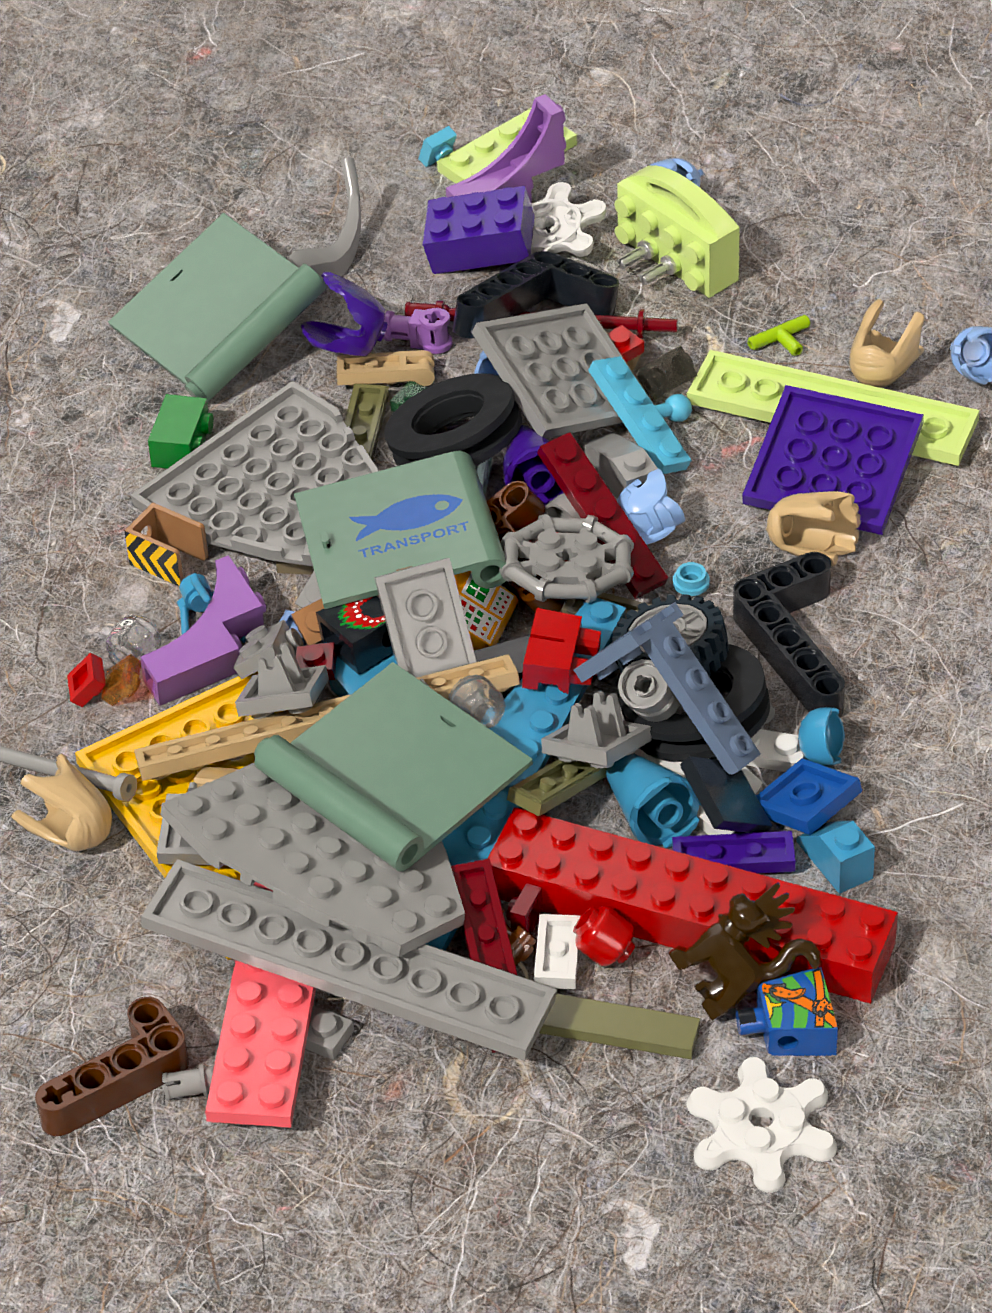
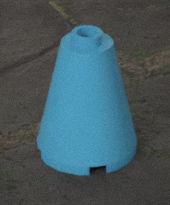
M635 753L622 757L614 762L613 766L607 768V780L634 837L638 841L655 846L663 845L665 848L672 847V837L689 836L697 827L700 820L697 817V813L701 804L687 778Z

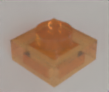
M130 654L107 670L105 677L106 685L103 688L101 699L114 706L125 697L133 696L141 683L139 678L141 660Z

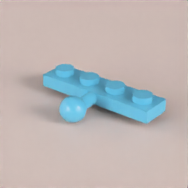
M621 356L593 361L588 369L589 373L638 446L644 448L663 474L686 470L692 460L663 418L667 417L673 422L685 421L692 412L690 400L682 394H674L664 404L654 405Z

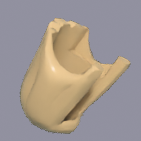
M880 299L870 305L863 317L860 328L852 343L849 364L854 377L861 384L882 388L892 384L901 377L924 352V348L919 344L925 318L922 313L915 312L898 342L892 341L889 337L882 336L880 332L871 330L884 306L883 301Z
M828 491L799 493L781 499L770 510L766 530L770 540L780 550L787 551L796 556L809 552L823 553L830 558L831 566H835L838 556L856 551L855 545L859 538V531L856 528L861 524V515L858 514V504L854 503V495L845 492Z
M60 754L56 758L58 769L55 776L39 777L27 774L22 778L21 785L42 797L48 811L45 818L36 821L23 811L16 810L11 818L24 829L72 851H82L96 847L107 838L112 826V812L108 801L68 761L64 754Z

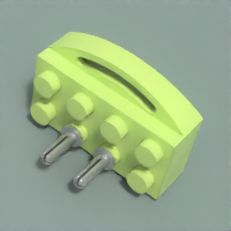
M656 165L646 166L617 183V200H615L614 205L618 213V226L615 228V234L622 244L629 243L636 248L617 259V266L620 269L624 270L642 258L647 260L651 258L658 265L640 275V282L643 285H648L666 273L668 275L674 274L682 279L690 290H698L708 298L739 280L740 227L700 187L679 173Z

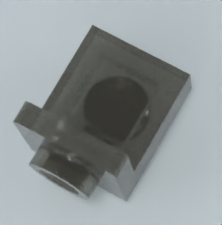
M682 346L660 355L634 371L651 401L697 377L693 361L685 353Z

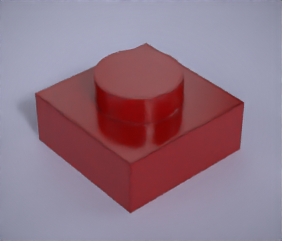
M623 325L607 333L626 363L645 352L644 341Z
M90 652L67 675L70 702L83 707L94 696L101 693L106 685L101 657Z

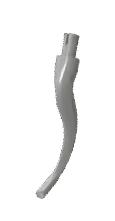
M352 157L341 160L348 197V210L338 239L328 247L300 249L293 252L287 258L298 268L302 264L310 266L320 277L323 272H331L339 276L345 274L353 262L358 249L361 234V205L355 161Z

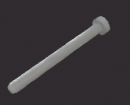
M0 746V762L55 776L58 769L55 760ZM75 766L96 788L113 792V796L118 800L128 802L136 793L137 779L134 775L120 773L115 777Z

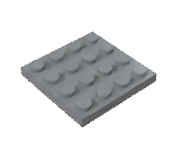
M588 304L476 323L471 333L502 381L509 383L515 401L538 435L550 438L564 435L568 432L575 433L623 423L588 371L595 360L621 356Z

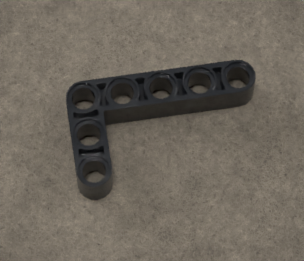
M538 251L460 294L456 301L453 332L460 337L473 339L475 337L471 332L476 323L518 316L547 298L568 307L588 304L594 315L613 316L615 314L619 280L610 274L556 253Z
M809 552L738 580L733 586V619L808 712L822 707L837 708L839 710L838 716L841 718L844 711L845 681L790 614L828 597L831 582L830 558L820 552Z

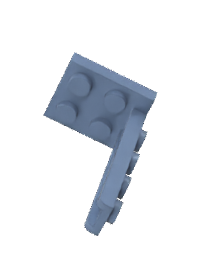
M676 602L618 638L574 669L582 683L595 674L601 680L619 668L615 661L619 660L622 665H625L643 653L639 647L641 645L727 773H737L761 755L685 639L673 624L674 621L684 615Z

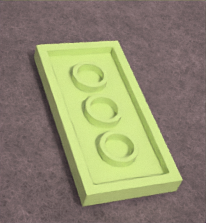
M531 108L437 161V171L456 184L487 167L516 138L527 120ZM563 126L564 138L566 140L565 152L577 145V134Z

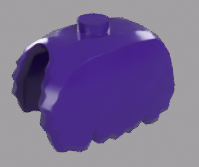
M323 272L321 277H323L325 284L329 286V289L344 297L354 321L360 324L361 328L354 330L326 322L308 321L301 323L300 328L303 335L312 346L326 351L350 356H368L376 342H381L388 325L385 322V308L366 289L334 273Z

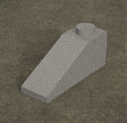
M614 432L581 442V449L617 499L629 484L637 479L644 484L648 473L658 469L644 448Z

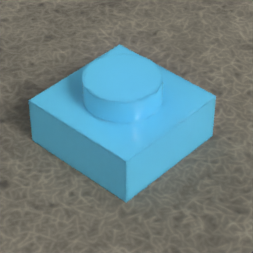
M447 126L427 137L423 141L418 159L427 168L439 159L452 153L457 134L450 126Z

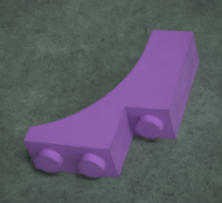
M546 94L534 98L527 120L507 149L478 173L446 187V197L473 192L493 191L506 187L525 186L532 203L531 189L534 186L532 177L565 164L564 150L566 149V140L564 138L563 123H565L566 117L562 107L553 102Z
M229 555L215 560L217 577L215 591L208 607L198 621L174 641L141 656L143 681L159 706L236 674L234 665L240 654L239 650L242 648L239 639L255 628L264 625L263 613L266 612L264 599L258 591H252L245 570L241 566L237 568Z

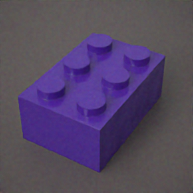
M506 187L499 190L473 192L465 195L428 200L422 245L432 273L438 274L515 263L531 255L535 215L526 187Z

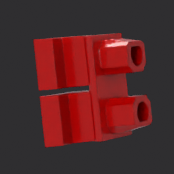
M537 608L523 662L522 688L538 690L539 683L557 685L560 691L568 694L571 683L591 686L593 676L582 683L574 669L588 660L577 657L578 654L594 656L599 652L601 631L582 628V616Z

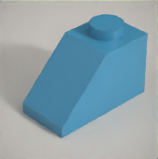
M831 821L822 825L811 835L803 833L797 836L796 842L839 894L873 879L875 846L854 821Z

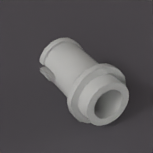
M205 1063L199 1064L198 1069L163 1073V1083L166 1084L163 1087L166 1100L201 1093L204 1094V1097H208L214 1066L206 1067Z

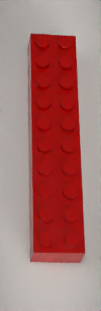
M514 807L488 856L500 900L510 902L513 897H519L524 886L528 883L541 887L542 911L550 914L580 915L581 917L590 907L594 906L597 909L601 906H610L633 925L635 930L633 937L671 948L677 946L689 948L705 930L718 922L719 914L728 913L729 901L733 896L744 893L750 900L755 901L778 882L780 883V888L773 898L784 893H789L790 895L778 908H795L793 913L779 919L791 922L792 927L775 929L781 935V939L777 941L768 938L771 943L769 948H765L751 937H749L750 941L745 943L762 962H770L778 955L785 944L798 938L812 941L820 950L821 964L819 967L822 968L828 992L869 1004L873 1000L896 944L898 912L545 815L537 816L527 810ZM801 955L796 957L790 971L781 977L813 968L806 957Z

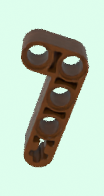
M523 481L509 483L487 501L500 543L506 533L517 532L537 521L539 515L545 514L543 501ZM518 557L519 562L529 561V559ZM536 574V578L540 580L542 577ZM509 581L518 596L535 613L537 608L561 611L564 599L548 598L545 602L535 599L534 594L515 582Z
M141 997L133 1001L127 1010L131 1033L130 1040L47 1081L38 1088L35 1094V1101L40 1124L44 1132L51 1136L69 1134L164 1085L163 1073L187 1070L189 1058L184 1032L160 1000L154 997Z

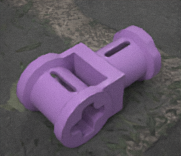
M441 308L415 309L412 316L395 315L393 311H386L385 322L388 325L383 340H410L411 348L423 349L432 354L444 353L452 347V337L448 334L447 327L450 323L448 311Z

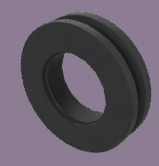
M484 373L468 374L436 383L409 398L387 421L384 437L389 449L392 451L397 466L453 451L468 453L472 457L474 465L477 466L495 456L514 439L522 424V414L517 402L514 400L511 386L509 383L502 381L501 377ZM465 417H473L469 422L454 430L432 435L439 428L450 422Z
M729 644V652H727L725 662L720 661L721 667L717 671L710 670L711 676L709 677L717 689L729 693L724 700L749 737L752 738L762 728L770 712V697L766 686L764 670L759 660L753 654L741 647ZM621 696L619 697L624 721L651 726V741L638 748L647 755L662 760L683 762L689 756L700 758L715 757L688 714L674 713L666 720L651 722L641 718L624 702Z

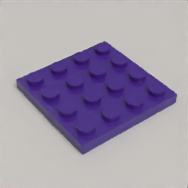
M785 385L742 494L743 504L771 510L778 501L794 494L828 491L850 493L854 495V503L858 504V514L861 515V524L856 529L883 535L924 423L923 414Z

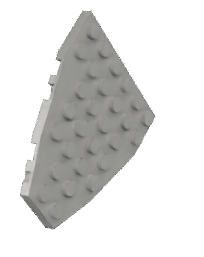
M291 381L136 490L130 497L133 505L142 512L153 502L202 523L205 526L208 544L272 561L313 566L294 493L379 470L362 445L359 446L352 429L343 422L339 410L298 383Z
M254 763L161 804V816L208 864L217 869H220L225 864L241 873V882L250 887L255 882L262 884L273 891L272 899L308 919L328 928L333 921L353 929L352 938L364 943L376 944L381 950L398 957L462 926L464 923L465 911L442 841L411 867L399 872L257 769Z

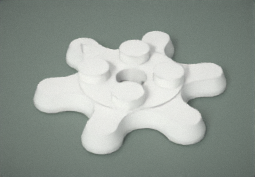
M558 182L551 185L543 200L531 203L535 215L531 254L538 251L552 253L565 251L578 257L589 255L593 248V238L589 234L582 232V230L586 226L604 219L606 204L601 200H590L583 204H572L569 202L572 193L570 184ZM546 227H552L550 228V233H548L547 230H542Z
M750 1057L744 1060L738 1069L740 1087L734 1091L721 1093L707 1087H697L687 1098L686 1105L690 1114L708 1120L715 1129V1133L709 1138L702 1140L694 1150V1161L701 1169L715 1170L729 1161H743L753 1170L754 1185L760 1191L773 1193L782 1189L785 1184L783 1165L790 1157L802 1155L814 1161L825 1162L836 1155L837 1144L833 1136L827 1131L813 1127L807 1121L810 1113L822 1108L828 1100V1091L818 1079H807L795 1087L783 1088L778 1086L776 1081L769 1078V1070L761 1059ZM754 1115L756 1118L764 1117L769 1120L772 1118V1124L765 1128L754 1126L751 1124L752 1116Z

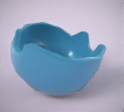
M822 707L814 709L801 721L798 733L799 747L809 761L823 766L841 763V758L838 756L843 748L845 733L837 708Z

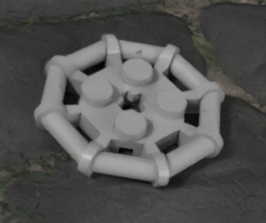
M548 514L539 515L537 521L517 532L506 533L501 540V546L506 558V564L502 569L499 568L501 576L504 580L513 581L534 594L535 599L545 602L549 598L584 599L586 603L594 602L597 596L616 585L627 584L634 574L631 567V552L634 548L633 541L628 535H620L598 522V517L588 515L587 518H553ZM537 538V541H536V542H534V543L529 542V541H531V540ZM597 538L606 544L601 545L597 542ZM518 557L529 559V561L519 562ZM616 559V562L614 564L604 562ZM536 574L539 575V576H541L542 578H540V580H538V579L536 578ZM596 576V580L592 581L591 578Z

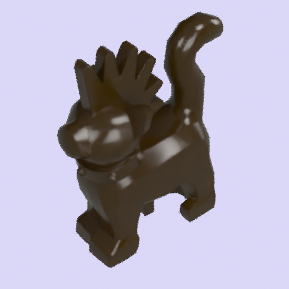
M778 882L755 901L750 900L744 893L733 896L729 901L728 913L719 914L718 922L705 930L689 948L677 946L669 952V956L678 970L708 961L718 975L712 982L704 979L694 986L696 991L703 996L704 1000L701 1005L712 1021L735 1007L747 994L758 989L761 983L780 978L790 971L796 957L805 956L813 969L819 968L821 964L820 950L812 941L800 938L785 944L778 955L770 962H762L745 943L749 942V937H751L765 948H769L771 943L768 938L777 941L781 939V935L775 929L792 927L791 922L779 919L793 913L795 908H778L790 896L789 893H784L773 898L780 888V883Z

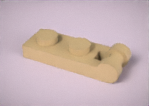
M426 350L369 353L368 356L337 355V384L354 387V384L383 383L392 385L398 382L415 381L420 386H429L435 378L434 355Z

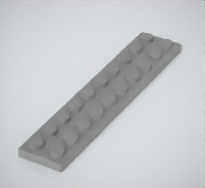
M178 859L141 916L142 928L523 1061L526 1060L556 1000L557 989L426 944L398 957L381 950L376 944L364 943L352 938L353 929L333 921L328 928L308 919L272 899V891L254 885L250 887L240 880Z

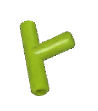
M805 314L749 337L747 344L750 349L756 350L778 341L793 356H797L802 352L803 346L792 334L810 327V319Z

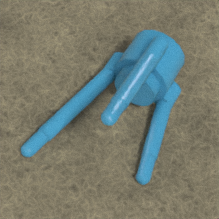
M197 573L187 576L180 583L179 589L182 598L177 601V605L180 609L181 635L189 630L188 611L190 609L195 612L205 611L214 593L207 579ZM243 636L240 639L243 643H245L247 640L245 638L246 636Z

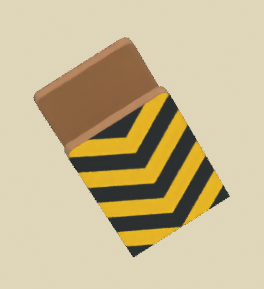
M153 502L124 530L129 564L177 586H180L184 579L179 550L202 561L209 557L205 526L202 523ZM145 526H148L147 535L141 533Z

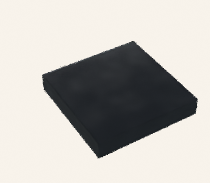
M692 756L687 757L680 764L684 775L714 829L758 833L767 832L773 826L742 769L735 774H729L718 760Z

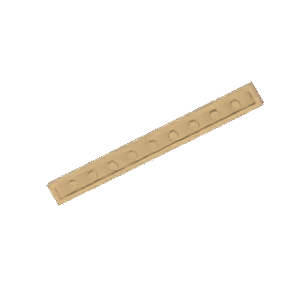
M509 654L417 677L418 680L422 678L438 694L455 703L465 702L473 696L489 692L497 693L494 687L501 693L509 687L520 685L518 671ZM350 695L315 703L310 710L303 713L290 714L287 710L266 718L252 719L134 749L142 781L149 779L161 780L167 778L172 773L188 769L200 770L211 763L223 760L233 761L242 759L247 754L254 753L257 745L264 738H270L273 735H279L291 743Z

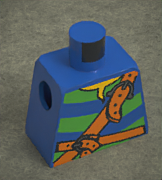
M821 967L761 983L758 986L757 1008L736 1011L739 1035L763 1033L767 1052L772 1056L837 1055L838 1027Z

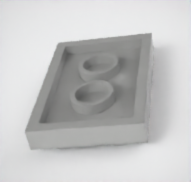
M450 558L374 577L398 666L417 678L477 662Z

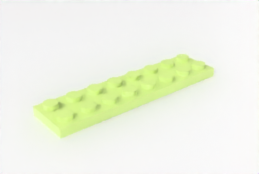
M709 350L687 392V398L692 405L769 423L772 421L785 385L923 414L924 423L912 455L957 466L961 462L979 421V410L714 350Z

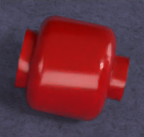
M594 906L590 907L582 914L574 926L573 932L576 934V947L601 967L609 966L616 961L622 964L629 958L635 948V944L631 942L635 931L633 925L610 906H601L597 909Z

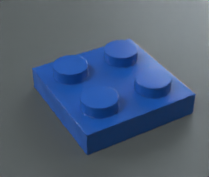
M801 758L756 796L769 820L811 835L863 790L859 778Z

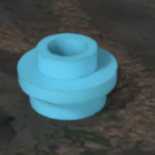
M684 563L678 567L673 575V587L680 594L697 596L704 593L710 585L709 574L699 563Z

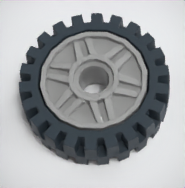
M682 594L680 599L677 600L675 595H667L666 601L661 602L660 597L652 599V605L649 606L643 602L637 605L638 612L631 609L626 613V619L621 618L617 622L618 627H614L613 642L676 602L684 615L674 621L673 624L685 639L708 676H711L710 670L717 671L721 667L720 661L725 662L727 652H729L727 630L720 609L715 607L714 603L710 600L704 602V598L699 596L692 600L690 595ZM641 645L639 647L641 648L643 653H641L639 656H637L627 664L622 665L621 662L617 660L621 673L629 664H631L634 661H638L641 659L651 660Z

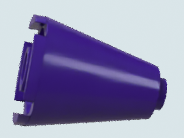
M521 425L514 439L502 450L504 485L506 486L514 481H523L546 506L550 501L563 493L537 454L539 447L549 442V440L538 435L529 426Z

